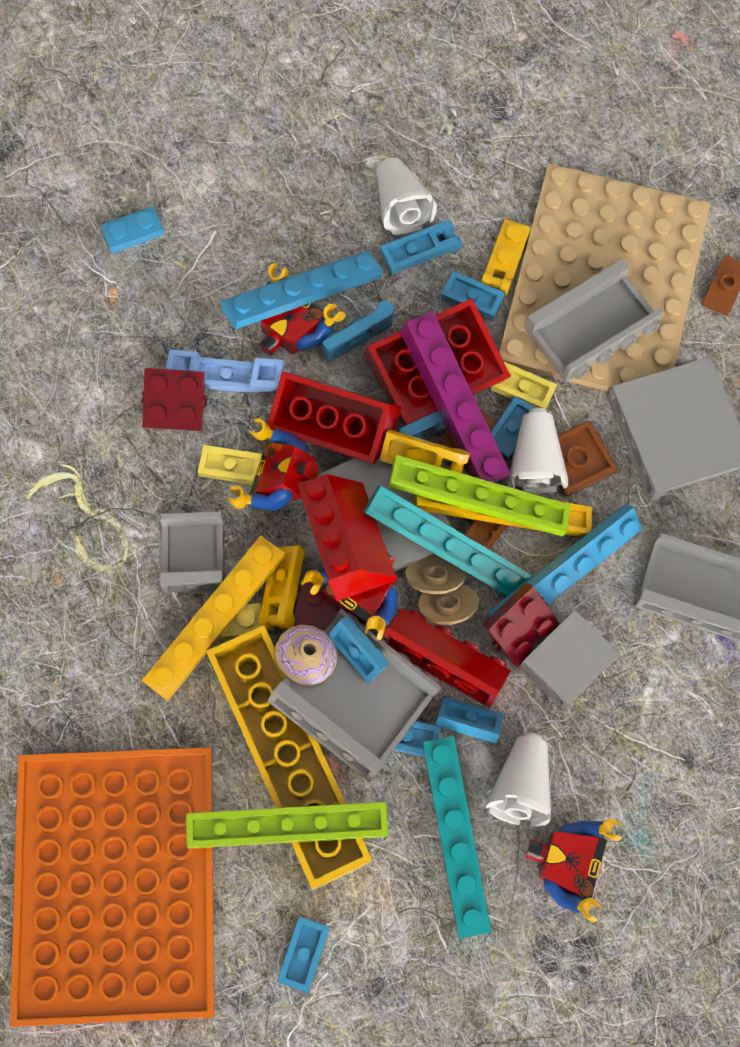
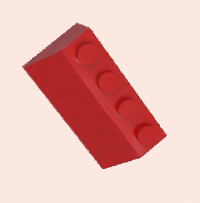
M282 371L267 425L273 431L279 429L296 436L299 440L375 464L381 455L386 432L389 429L395 431L402 407L298 374Z
M326 474L298 484L322 563L336 601L397 581L376 519L363 512L369 499L362 482Z
M402 608L384 632L386 644L396 652L405 654L413 665L490 708L511 670L506 668L507 664L495 656L488 658L479 652L480 649L467 640L460 642L453 638V633L441 625L434 627L425 622L426 619L419 612L412 609L408 612Z

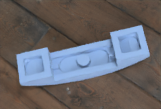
M170 349L166 369L205 371L206 389L230 392H267L277 390L285 362L284 360L256 357L254 362L200 357L198 352Z

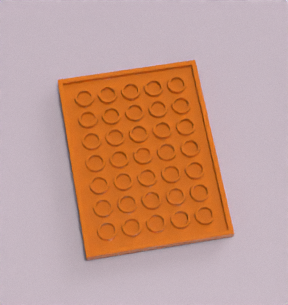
M211 747L18 755L10 1027L215 1017L213 847L188 849L186 836L187 813L213 812Z

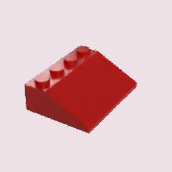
M472 298L435 315L473 395L511 377ZM400 331L367 346L364 356L375 379L390 403L402 407L399 417L405 426L437 412Z

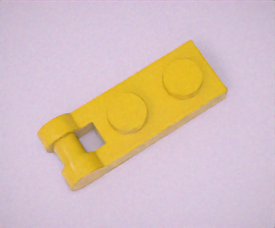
M504 219L481 283L505 292V296L508 295L531 227ZM494 274L503 276L504 279H499L493 276Z
M389 429L386 432L380 461L392 464L395 456L399 455L464 474L462 472L463 466L468 463L470 453L462 449H453ZM444 459L452 461L450 468L442 467Z
M299 545L277 547L285 553V558L266 581L259 615V625H264L266 630H273L277 626L280 629H289L294 626L295 617L293 610L305 550Z

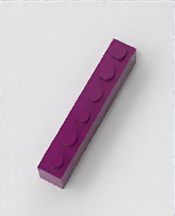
M431 311L406 322L400 333L434 405L442 417L453 445L457 449L470 453L468 463L464 464L467 474L493 483L507 478L511 475L434 312Z

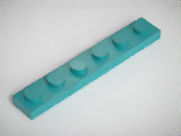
M381 485L377 486L363 510L367 515L506 596L512 594L533 577L530 573Z
M455 737L424 741L422 746L458 938L491 933Z

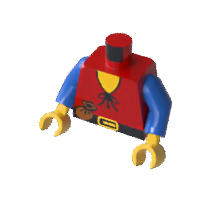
M278 263L271 264L268 268V275L271 281H268L266 285L286 279L289 275L288 269L283 268L281 275L278 277L275 273ZM309 303L261 320V330L266 337L259 343V347L267 355L272 356L280 346L290 354H295L299 350L304 351L320 346L334 328L333 323L343 321L345 313L339 311L333 317L332 313L337 307L336 304H328L324 311H322L313 303Z
M257 418L254 419V422L262 427L261 431L253 432L249 430V432L259 441H264L268 438L271 440L266 442L249 493L250 495H246L242 487L234 485L230 487V491L239 497L235 499L228 498V500L236 509H242L247 504H251V508L278 511L290 501L302 498L298 484L316 478L318 466L315 463V458L307 453V447L296 436L279 429L273 431L262 419Z
M388 554L391 564H393L395 562V559L390 554ZM324 567L318 571H308L301 582L302 585L306 582L314 584L310 590L312 595L316 594L320 587L323 586L322 591L326 597L348 613L355 615L366 625L365 634L370 629L377 630L376 639L378 640L382 639L385 628L396 614L398 592L394 588V582L339 601L335 599Z
M607 819L604 822L581 820L562 825L558 831L551 833L548 844L530 839L525 853V858L542 863L539 878L544 881L545 890L555 902L568 910L578 914L581 913L590 922L597 921L594 916L589 914L590 908L597 906L603 909L602 905L592 898L607 839L603 837L605 836L613 841H620L622 838L619 835L611 834L613 826H623L621 822L615 819Z

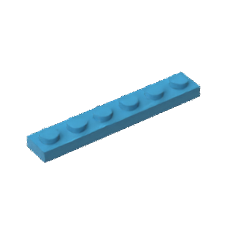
M365 251L222 300L220 309L236 330L379 279L382 276L383 269L370 252Z
M627 503L529 579L527 583L535 588L547 604L551 603L642 530L634 507ZM517 590L488 612L489 615L494 614Z

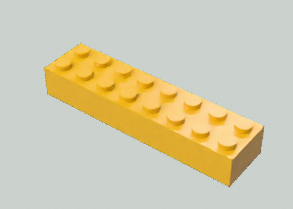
M262 625L207 650L206 653L275 808L346 804L318 741L268 702L275 688L286 677L278 669L275 661V648L265 626ZM362 838L291 843L312 891L372 862V858Z

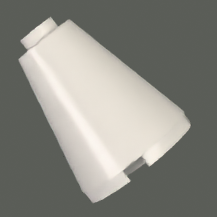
M387 158L378 165L376 173L384 228L390 230L395 236H407L423 230L421 226L427 221L430 224L437 213V204L433 196L400 159Z
M533 408L529 410V413L523 415L509 471L511 475L508 476V487L515 489V485L521 486L525 492L541 494L557 492V486L562 485L563 489L568 486V475L553 415L547 413L546 409Z
M525 733L524 736L516 739L487 799L486 808L490 807L489 813L492 816L515 825H520L521 820L531 821L530 827L544 826L550 822L551 800L548 745L542 740L540 735Z

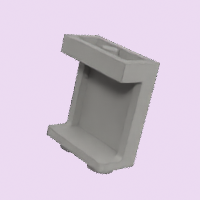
M203 508L193 513L173 509L169 510L167 514H160V522L162 524V573H160V586L163 592L215 591L224 581V523L222 513L216 512L212 508Z
M576 610L520 666L564 711L620 654L616 650V643L607 635L602 636L593 628L595 626L593 621L587 615L579 614Z

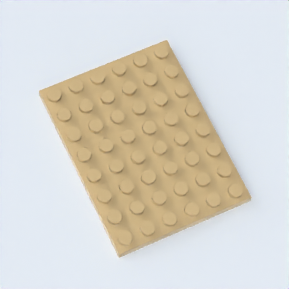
M548 163L499 350L503 361L528 372L563 380L526 332L527 318L545 305L623 259L629 266L626 274L627 278L654 311L661 308L664 312L659 322L660 326L650 335L646 336L644 333L637 337V341L625 350L620 348L613 352L614 355L607 362L601 365L597 362L592 365L583 377L579 379L573 377L568 382L610 392L614 385L675 367L711 203Z

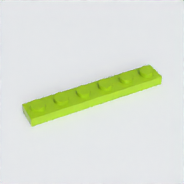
M396 455L393 459L388 487L562 537L567 533L570 504Z
M386 802L187 813V848L388 837Z

